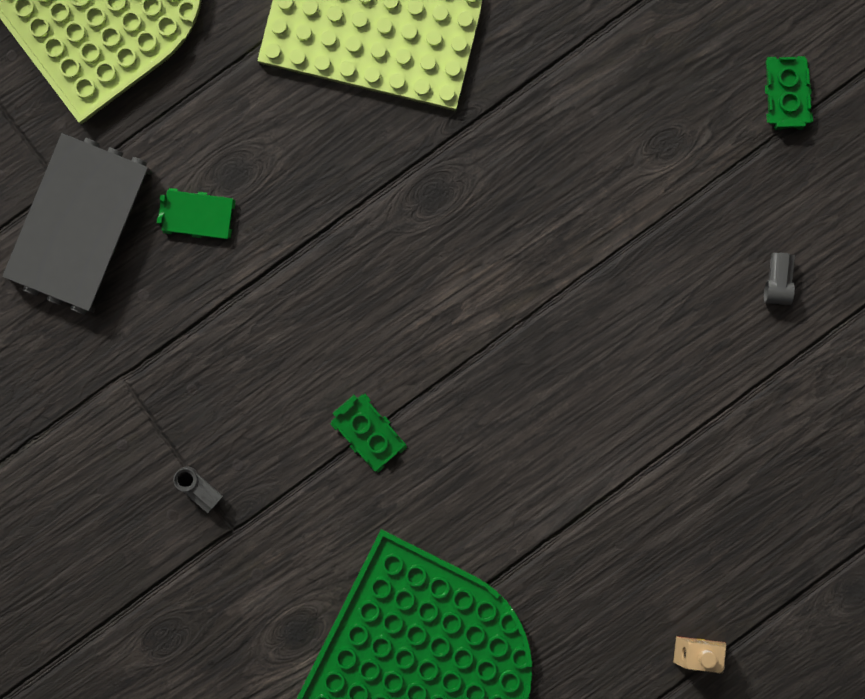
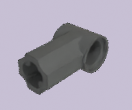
M788 253L771 254L769 280L766 281L764 288L765 303L792 305L795 285L792 283L795 255Z
M182 467L174 475L173 482L175 487L183 491L207 513L223 497L192 467ZM182 472H188L192 475L193 483L191 485L185 486L180 482Z

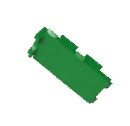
M805 56L779 57V59L767 57V85H765V94L768 96L767 123L775 124V130L786 128L803 130L806 124L813 122V113H810L811 84L807 58Z
M169 188L166 196L160 195V210L157 224L162 225L164 234H172L174 232L192 235L195 238H201L202 236L228 239L231 238L232 209H235L236 200L207 195L205 192H198L196 194L180 192L178 189Z
M362 394L358 398L352 395L333 412L335 418L330 424L335 430L338 429L351 444V449L355 453L358 452L374 471L379 472L384 468L383 465L395 456L398 451L401 453L407 448L406 444L389 425L390 421L385 416L382 417L371 405V399L366 394Z

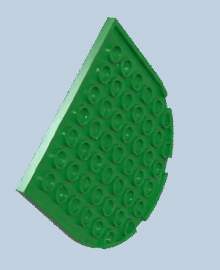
M381 529L297 699H528L532 679L530 647L523 626L515 611L497 590L475 575Z

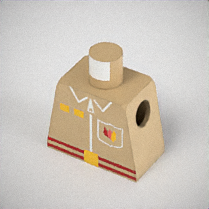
M676 636L673 662L686 669L723 673L726 642Z

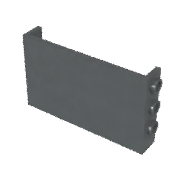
M61 133L2 277L24 285L23 291L37 296L39 292L47 294L46 300L61 305L63 301L72 304L71 310L85 315L86 311L94 313L96 308L92 307L144 178L146 174L151 176L152 171L146 167L147 162L139 158L132 157V160H128L122 157L124 153L109 147L108 151L98 148L100 144L96 141L85 138L83 142Z

